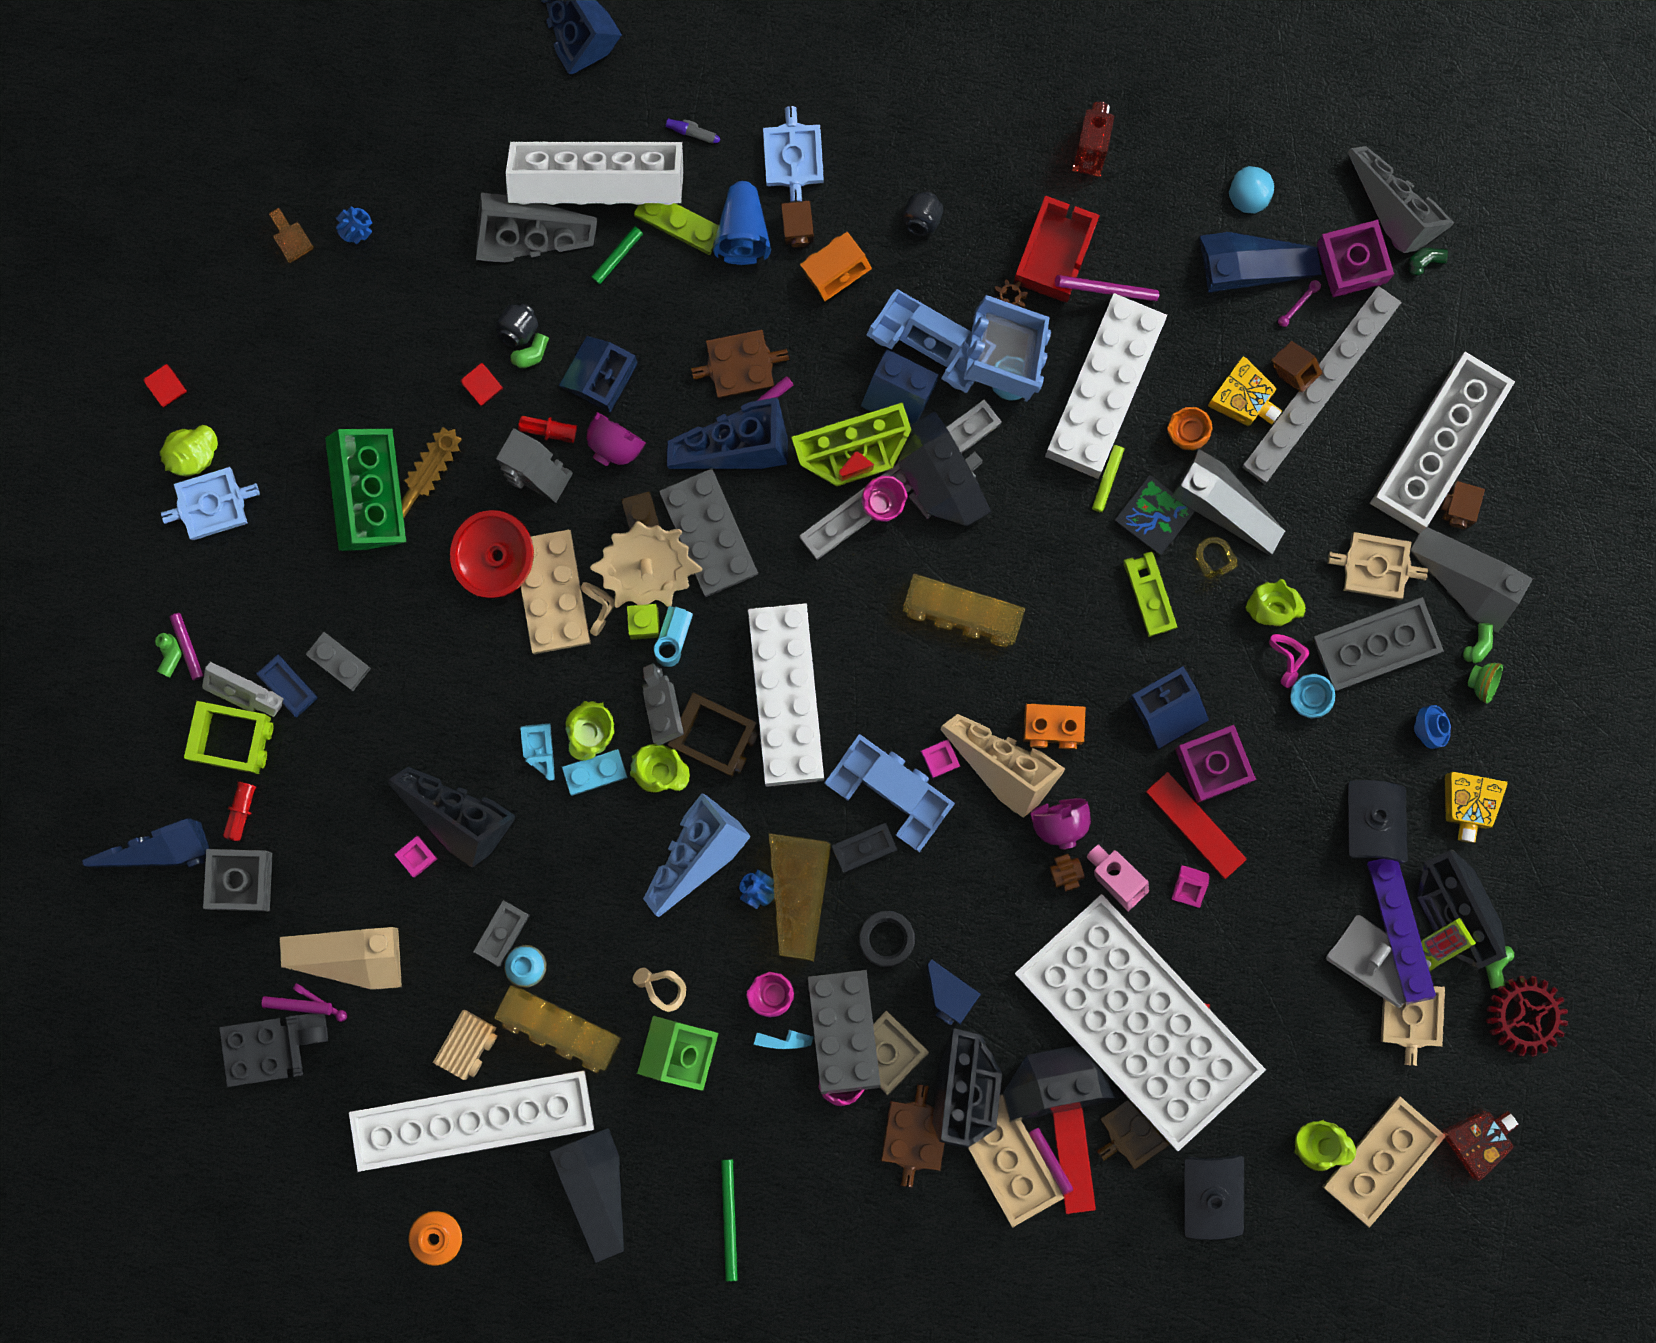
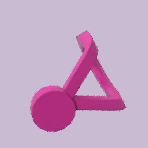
M1273 634L1270 637L1269 644L1288 658L1287 671L1281 679V684L1290 688L1298 679L1297 670L1308 657L1309 650L1291 637ZM1276 642L1286 643L1301 653L1295 664L1293 655Z

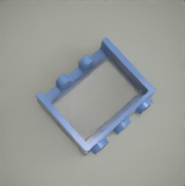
M985 295L975 310L963 380H974L1023 397L1027 402L1034 392L1038 393L1043 384L1044 377L1040 376L1047 360V353L1044 352V349L1051 335V330L1048 329L1050 317Z

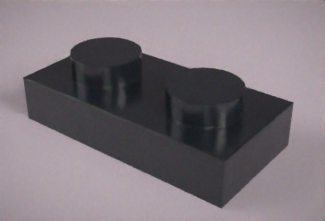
M886 823L832 845L843 873L897 851Z

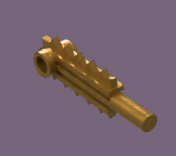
M442 427L440 433H433L436 442L427 443L429 452L420 453L423 462H414L417 471L408 472L409 478L404 481L410 488L401 500L403 518L419 494L429 496V490H435L432 481L441 480L438 471L447 470L444 461H454L451 452L460 451L458 443L462 439L456 436L455 429L448 431Z

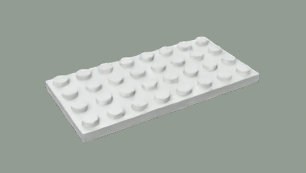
M1102 894L1015 973L1019 980L1092 1057L1177 1152L1266 1071L1256 1058Z

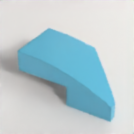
M551 725L521 726L523 757L526 758V762L537 768L548 780H554Z
M789 1030L787 1039L784 1041L757 1033L754 1044L775 1049H795L811 1046L813 1037Z

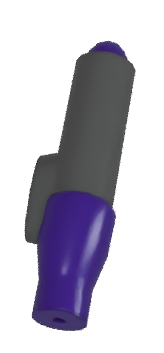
M669 118L667 120L666 127L679 134L711 144L720 141L717 133L699 128L698 124L693 121H677Z

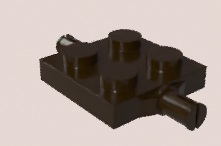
M1127 1099L1100 1118L1111 1140L1102 1148L1096 1150L1101 1155L1100 1157L1103 1161L1118 1151L1127 1158L1133 1169H1136L1170 1145L1130 1099Z

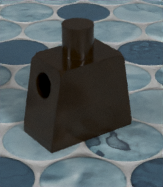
M650 491L621 499L630 530L636 521H640L648 527L659 526Z

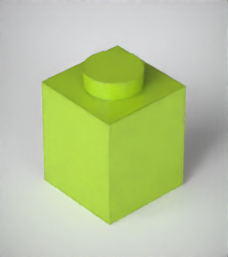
M657 605L627 606L628 628L631 640L659 638L660 627Z

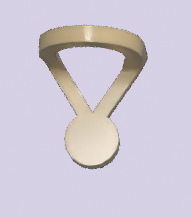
M583 582L581 590L603 605L598 619L590 630L591 634L597 636L606 623L605 618L614 608L615 599L597 586Z
M640 968L633 976V982L641 988L646 987L652 1003L667 1012L674 1011L680 1007L685 999L686 985L673 971L667 970L652 974L647 968ZM667 978L675 982L678 986L676 999L670 1004H664L655 995L651 981Z

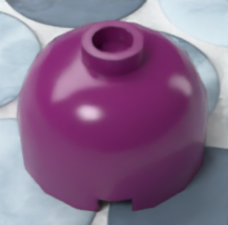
M596 412L589 424L586 436L588 446L595 452L593 458L605 466H608L610 462L624 465L633 461L639 455L646 442L624 427L612 421L610 422L609 418Z
M1085 799L1061 800L1059 805L1048 808V804H1045L1031 811L1036 834L1042 841L1048 844L1059 845V849H1068L1076 846V841L1085 836L1091 824L1088 801H1085Z

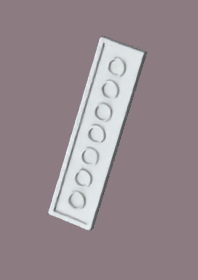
M585 1071L349 1112L358 1172L594 1130Z

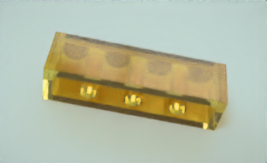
M913 574L903 611L908 612L907 617L917 621H924V618L936 621L935 625L940 628L951 630L953 626L963 629V634L979 639L980 635L991 638L990 642L995 645L1007 647L1008 644L1014 645L1025 608Z

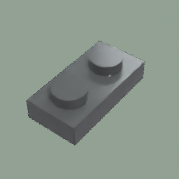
M325 632L322 633L306 653L309 658L352 691H354L371 669Z
M503 900L473 952L497 966H501L530 915Z

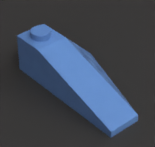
M703 793L684 815L680 823L683 826L682 832L677 842H671L668 848L671 854L666 864L658 868L643 898L658 917L730 862L750 838V835L738 820Z

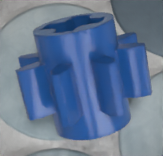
M351 206L347 211L343 210L336 218L340 222L336 229H338L340 237L347 242L358 244L361 239L365 241L372 233L369 229V226L372 224L371 218L363 209H354Z
M757 870L756 874H747L740 882L739 889L743 893L740 899L755 909H758L759 905H768L775 896V888L772 886L775 880L760 870Z

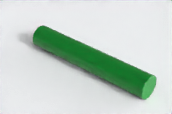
M634 226L591 278L596 283L601 284L643 233Z

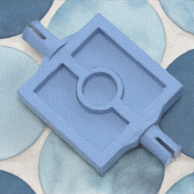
M789 106L785 108L786 124L779 127L763 128L767 186L790 187V203L795 202V193H797V202H802L801 186L824 183L820 125L797 123V108L791 106L792 117H790Z
M228 467L174 484L178 497L177 508L161 512V516L163 517L164 524L181 519L186 525L189 538L196 540L248 524L243 509L244 499L260 495L259 488L256 483L239 488L232 469Z

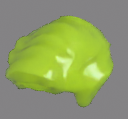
M201 425L195 430L181 429L172 432L166 438L163 448L159 452L161 461L165 465V471H170L173 474L184 477L201 474L205 468L211 465L214 451L218 446L217 437L214 431L206 425Z
M1280 579L1275 583L1266 582L1263 585H1259L1248 600L1246 611L1251 614L1255 621L1261 624L1282 626L1292 621L1295 617H1303L1305 604L1300 594L1295 589L1288 587L1285 580Z
M584 701L568 715L566 719V732L570 740V754L578 760H590L596 754L603 752L611 742L614 734L613 716L608 708L604 707L603 702Z
M651 744L641 747L632 756L630 775L645 791L661 792L669 788L680 791L687 786L690 777L687 764L683 763V759L675 749H671L664 744L660 746Z
M1324 1120L1314 1121L1302 1126L1297 1134H1295V1154L1300 1157L1307 1167L1313 1170L1325 1171L1335 1165L1347 1166L1355 1159L1356 1147L1352 1139L1347 1137L1344 1129L1339 1128L1334 1123Z

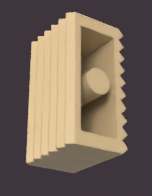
M462 1010L433 1063L463 1080H467L469 1075L474 1077L482 1065L479 1057L484 1049L487 1051L491 1049L497 1038V1035L493 1033L496 1027L474 1014Z

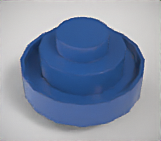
M1437 705L1421 708L1414 725L1416 736L1430 749L1444 747L1449 741L1451 730L1450 721L1446 713Z

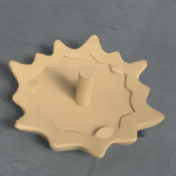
M636 521L629 532L611 535L613 544L603 549V558L592 564L590 568L603 576V587L605 589L615 591L614 606L616 608L628 601H632L637 605H647L655 600L661 601L667 607L672 606L674 591L687 589L689 587L687 577L703 570L702 567L688 556V546L679 541V537L682 534L680 529L665 531L658 525L648 527L640 521Z

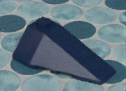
M541 0V2L546 3L550 16L546 21L548 27L553 28L557 40L554 43L556 54L569 74H574L607 56L622 36L609 13L596 0Z
M188 818L152 831L153 838H150V836L135 838L128 841V848L122 849V846L114 847L82 861L84 866L91 868L182 865L193 868L205 863L206 849L210 848L201 822Z

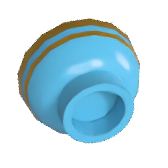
M522 945L508 953L505 959L504 970L512 984L528 988L536 985L543 979L546 972V961L539 949L529 945Z

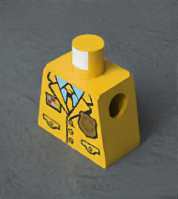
M1244 356L1208 404L1210 408L1247 426L1252 424L1257 415L1272 425L1282 412L1281 409L1268 401L1276 391L1275 386Z
M1457 772L1446 774V821L1460 824L1459 841L1475 843L1478 827L1485 829L1493 827L1507 782Z

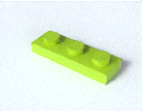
M661 203L638 205L634 213L636 218L711 255L719 225L676 203L670 205Z

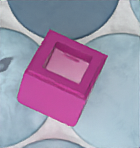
M1181 866L1172 900L1200 908L1209 884V874L1190 867Z

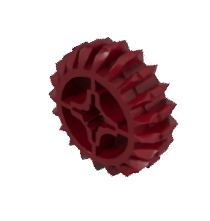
M1519 976L1517 984L1513 979L1507 980L1508 990L1503 986H1499L1497 991L1501 997L1491 995L1490 1000L1496 1003V1006H1488L1486 1009L1488 1012L1494 1013V1018L1486 1019L1487 1023L1496 1024V1027L1490 1030V1034L1497 1035L1500 1033L1501 1036L1497 1039V1044L1503 1045L1508 1041L1506 1051L1513 1052L1517 1047V1055L1524 1056L1526 1051H1528L1530 1056H1536L1537 1048L1541 1053H1547V1044L1552 1047L1558 1044L1553 1036H1564V1032L1559 1030L1558 1027L1568 1025V1021L1560 1020V1015L1567 1014L1568 1010L1559 1009L1558 1007L1559 1004L1564 1002V998L1558 997L1554 999L1553 996L1558 990L1552 987L1546 991L1548 982L1542 980L1537 985V978L1531 976L1528 982L1524 976ZM1528 991L1534 993L1544 1003L1533 1006L1528 1002L1527 998H1523L1521 992ZM1513 998L1514 1013L1510 1018L1506 1019V1008L1509 1001ZM1525 1011H1537L1532 1013V1016L1528 1018L1529 1021H1518L1526 1014ZM1548 1013V1024L1541 1034L1540 1020L1543 1015ZM1521 1026L1526 1030L1527 1034H1531L1533 1040L1524 1041L1519 1039L1510 1029Z

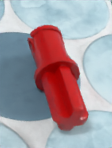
M521 416L518 429L523 432L545 436V440L550 438L573 444L577 425L552 421L550 417L546 421Z
M238 782L232 806H228L230 813L223 834L226 839L240 841L247 815H251L249 808L254 790L256 789V786L243 782Z

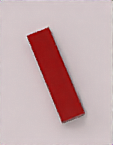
M1168 772L1145 792L1223 879H1226L1247 860Z
M1079 1108L1054 1113L1052 1115L1058 1161L1074 1189L1070 1193L1063 1195L1065 1213L1096 1210L1083 1110Z

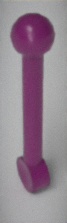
M1313 280L1309 284V289L1285 316L1279 317L1278 324L1280 326L1286 327L1289 324V319L1311 294L1320 290L1321 284L1319 281Z
M297 983L293 987L295 991L312 1001L324 1002ZM332 1007L331 1013L335 1015L336 1020L339 1022L345 1021L347 1013Z

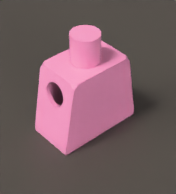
M1097 845L1087 855V858L1097 867L1094 870L1096 879L1127 911L1131 910L1149 892V882L1116 850L1109 855L1100 845ZM1111 870H1118L1120 872L1116 876L1109 874Z

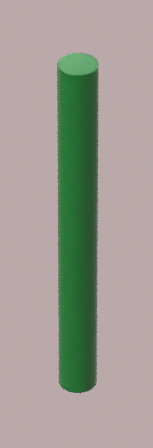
M733 1159L721 1160L726 1281H738Z

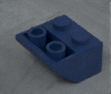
M586 336L559 386L610 413L638 364L636 356L611 342Z
M1184 666L1134 693L1129 698L1157 749L1209 721L1200 695Z

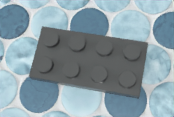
M713 469L659 491L675 529L682 531L679 538L681 543L688 546V556L703 569L701 572L695 573L705 598L758 575Z
M1423 597L1312 638L1327 678L1335 691L1444 652Z
M867 970L808 977L821 1095L881 1088Z

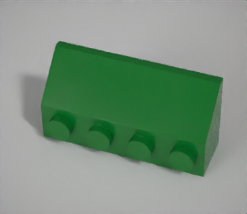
M338 429L327 436L325 439L339 551L368 550L405 543L406 536L393 430Z

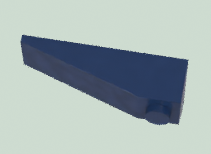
M1232 232L1199 237L1208 292L1319 277L1322 275L1317 247Z
M778 398L749 402L742 405V410L729 416L723 414L717 417V422L704 428L698 426L669 440L667 452L668 468L762 469L788 464V438Z

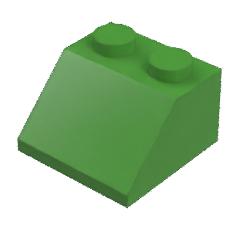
M653 1016L637 1074L703 1091L718 1033Z

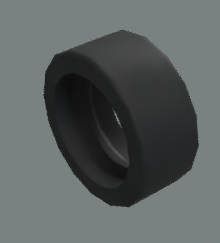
M880 911L871 915L863 923L859 933V945L863 955L871 963L880 967H893L902 963L911 954L915 944V933L911 923L903 915L894 911ZM892 922L902 929L904 944L897 954L881 956L872 949L869 935L877 924Z

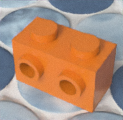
M848 232L834 238L829 245L819 252L811 254L806 261L800 264L807 278L824 301H827L872 269L865 254Z
M1026 704L1023 742H1030V747L1047 748L1048 743H1058L1060 749H1077V745H1082L1084 742L1086 707Z

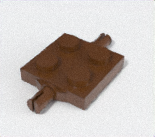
M757 330L706 341L709 353L708 365L691 368L693 380L710 376L715 384L717 397L723 398L774 387L771 373L772 363L789 361V356L787 355V348L770 352L765 344L763 330Z
M917 1084L915 1102L899 1103L890 1101L881 1161L896 1163L904 1168L900 1184L902 1186L913 1187L915 1170L927 1168L940 1171L945 1143L939 1142L932 1124L934 1108L926 1104L929 1086Z

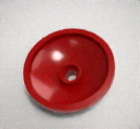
M489 510L472 515L461 524L451 543L450 561L454 575L466 590L477 596L498 598L514 592L527 579L533 565L534 548L528 530L516 517L505 512ZM498 551H501L503 556L502 559L498 561L496 558V554Z

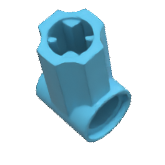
M668 607L659 638L654 646L655 657L660 665L671 667L679 662L693 613L678 607ZM666 645H670L676 650L674 656L670 658L662 657L659 652Z

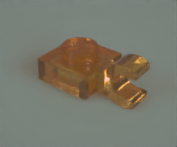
M279 208L269 213L280 233L273 237L289 263L314 249L298 222L290 226Z

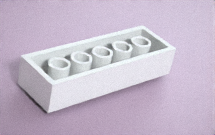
M510 142L506 168L508 203L522 205L529 203H547L550 205L558 203H576L579 205L587 203H604L607 205L616 203H633L636 205L644 203H661L664 205L681 203L683 184L682 142Z
M1115 293L1113 294L1045 457L1097 479L1099 478L1166 320V314Z
M1464 352L1454 364L1370 504L1418 533L1427 528L1515 381Z
M807 603L748 609L766 787L824 781Z

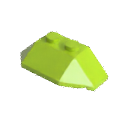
M899 403L793 436L792 441L800 466L835 486H840L891 470L911 432V427L903 403ZM858 451L874 464V470L845 481L839 479V470L854 452Z

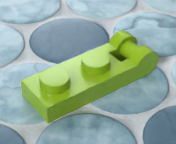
M1148 552L1143 554L1142 558L1135 560L1133 558L1125 559V570L1129 576L1148 637L1176 629L1177 624L1154 554ZM1147 568L1149 575L1140 578L1138 571Z

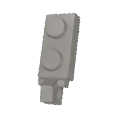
M212 662L205 668L202 685L204 690L247 711L255 712V710H258L272 717L282 707L283 698L273 691L268 692L267 689L262 688L253 681L234 674L228 669Z

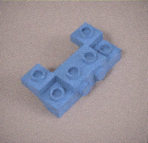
M896 289L877 319L870 326L867 336L874 339L877 344L886 346L889 349H892L899 340L947 367L941 379L948 382L953 388L967 393L975 382L974 380H963L971 331ZM985 340L981 362L986 364L996 346Z
M859 734L825 784L849 801L863 782L909 816L896 836L920 852L955 803L926 783L929 778L917 769L911 772L904 767L905 760L892 751L889 755Z

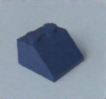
M887 349L873 375L860 407L869 412H874L903 403L909 424L911 425L917 422L937 384L939 375Z
M931 959L926 968L933 1007L939 1010L936 1016L949 1025H952L953 1022L961 1024L981 994Z

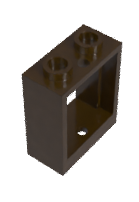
M693 693L681 716L684 734L669 741L668 747L732 778L735 772L741 773L747 758L743 757L747 746H754L760 732L755 730L757 727L756 722ZM702 707L746 727L728 766L684 745Z

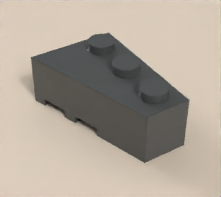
M514 428L496 458L501 466L500 470L508 478L507 482L519 489L526 486L557 503L573 474L569 469L562 467L563 463L557 459L555 462L551 461L550 459L553 454L540 442Z

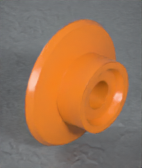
M432 1211L423 1214L413 1223L409 1232V1246L412 1253L419 1261L427 1265L438 1266L451 1261L459 1252L462 1244V1232L459 1224L452 1216L444 1212ZM434 1233L439 1236L438 1244L430 1242L431 1234Z

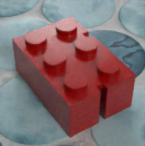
M1045 196L1016 272L1014 284L1021 282L1020 286L1067 303L1072 289L1056 287L1055 278L1057 275L1077 278L1099 215L1075 206L1070 220L1066 218L1070 204Z

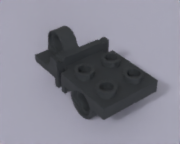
M311 1013L289 1016L285 1018L286 1026H281L280 1018L220 1027L227 1087L288 1078L287 1069H292L293 1077L303 1075L299 1046L328 1041L325 1014Z

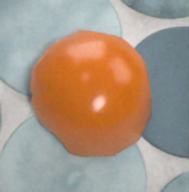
M1185 407L1172 415L1167 430L1176 446L1183 450H1196L1204 446L1210 439L1212 421L1203 410L1197 407Z

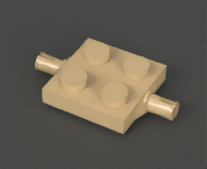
M1356 532L1351 536L1350 549L1346 555L1329 552V559L1327 560V564L1344 566L1346 576L1343 591L1396 600L1403 599L1405 584L1409 577L1426 580V573H1428V568L1411 566L1409 557L1411 542Z
M1434 986L1435 999L1408 1005L1404 1003L1400 1008L1383 998L1381 1042L1397 1043L1406 1047L1404 1065L1417 1066V1048L1424 1046L1442 1047L1445 987Z

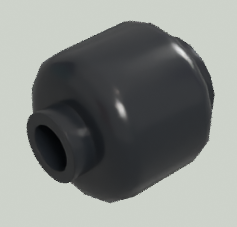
M931 192L913 194L909 198L902 214L907 230L917 236L933 233L942 217L943 205L936 195Z
M526 304L508 305L495 325L500 341L510 347L526 345L538 327L534 310Z

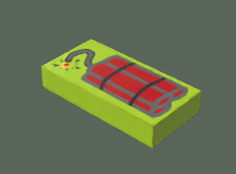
M1460 918L1421 940L1425 958L1431 962L1429 971L1475 944L1474 939Z

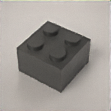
M206 849L203 909L270 912L272 853L260 850Z

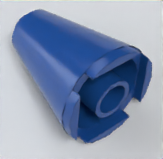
M747 181L736 182L729 188L713 244L714 255L717 258L718 254L724 256V261L737 265L757 263V258L764 256L765 260L771 253V245L758 191L755 186Z

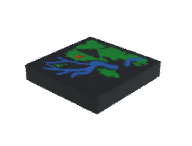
M1149 475L1114 522L1160 557L1195 511L1171 497L1173 492Z

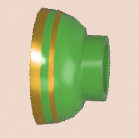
M1489 663L1483 667L1475 665L1468 680V687L1474 689L1476 696L1482 702L1487 704L1492 700L1501 680L1503 665Z

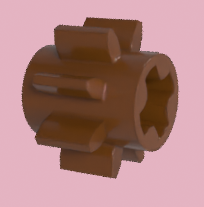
M1007 279L1002 289L998 286L994 288L995 294L999 295V297L995 298L1009 303L1005 295L1010 294L1011 298H1015L1011 304L1025 308L1026 305L1020 300L1027 298L1028 293L1025 291L1021 292L1019 289L1021 282H1017L1015 285L1009 284Z
M1069 854L1055 858L1056 865L1049 868L1056 888L1064 886L1065 891L1080 887L1078 880L1085 877L1079 859H1070Z

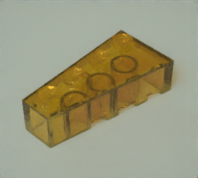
M769 834L779 954L787 958L814 961L831 844L826 841Z
M517 986L509 987L494 1017L503 1022L502 1027L516 1034L520 1030L530 1035L528 1040L542 1047H545L546 1043L556 1047L555 1053L571 1060L575 1056L583 1060L581 1066L595 1073H598L599 1069L607 1070L622 1039Z

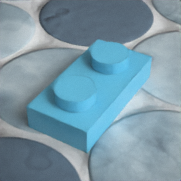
M618 749L595 756L590 760L562 767L571 796L627 778Z

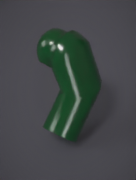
M1421 248L1409 258V273L1421 275L1424 272V267L1429 263L1446 264L1448 250Z

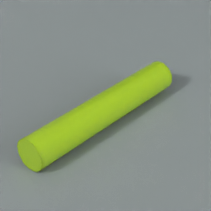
M1113 446L1092 509L1097 512H1103L1124 452L1123 447Z

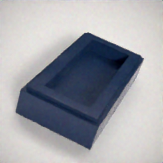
M280 655L274 657L257 673V676L271 691L283 698L282 703L296 718L318 699Z

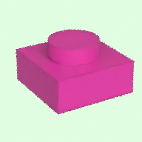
M949 739L921 751L932 778L960 767Z
M419 836L415 837L395 854L414 878L437 860L436 856Z

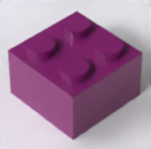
M1378 220L1322 234L1317 242L1332 297L1386 284L1394 275Z
M1234 725L1175 748L1196 803L1256 780Z

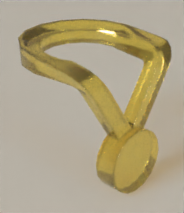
M1210 537L1204 539L1199 544L1196 558L1207 578H1212L1220 573L1224 575L1238 566L1237 558L1225 540L1219 537ZM1210 543L1220 544L1226 551L1230 561L1215 571L1210 568L1203 558V550Z

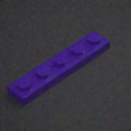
M1388 859L1369 861L1367 863L1389 946L1391 947L1405 1004L1435 999L1436 993L1399 862Z

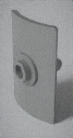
M1357 915L1337 944L1329 952L1326 959L1394 1006L1400 1008L1405 1003L1386 932L1362 916ZM1426 959L1428 968H1430L1431 962Z

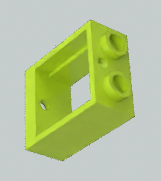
M197 701L184 759L259 774L260 768L265 767L267 760V751H264L266 739L270 740L273 733V723L270 722L271 717L266 714ZM213 713L256 721L247 763L204 755Z

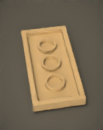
M565 530L532 536L534 548L533 565L527 579L521 585L532 653L538 654L591 644L571 531Z
M1001 1094L996 1130L968 1149L1009 1223L1014 1227L1062 1200L1064 1196L1022 1121L1009 1122L1003 1094Z
M1398 1096L1357 1144L1354 1161L1347 1166L1340 1165L1322 1187L1367 1227H1371L1446 1136L1404 1099Z

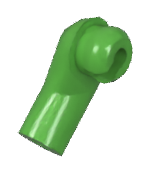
M535 333L531 347L520 351L515 350L511 354L512 364L519 368H527L538 364L542 360L549 338Z
M1478 624V642L1474 647L1468 646L1464 649L1463 657L1465 661H1473L1474 664L1480 663L1493 647V624Z
M161 633L156 637L155 644L157 647H160L164 658L157 672L170 678L181 658V650L175 637L171 634Z
M1505 946L1507 957L1485 966L1491 989L1505 986L1502 970L1514 958V951L1509 946Z

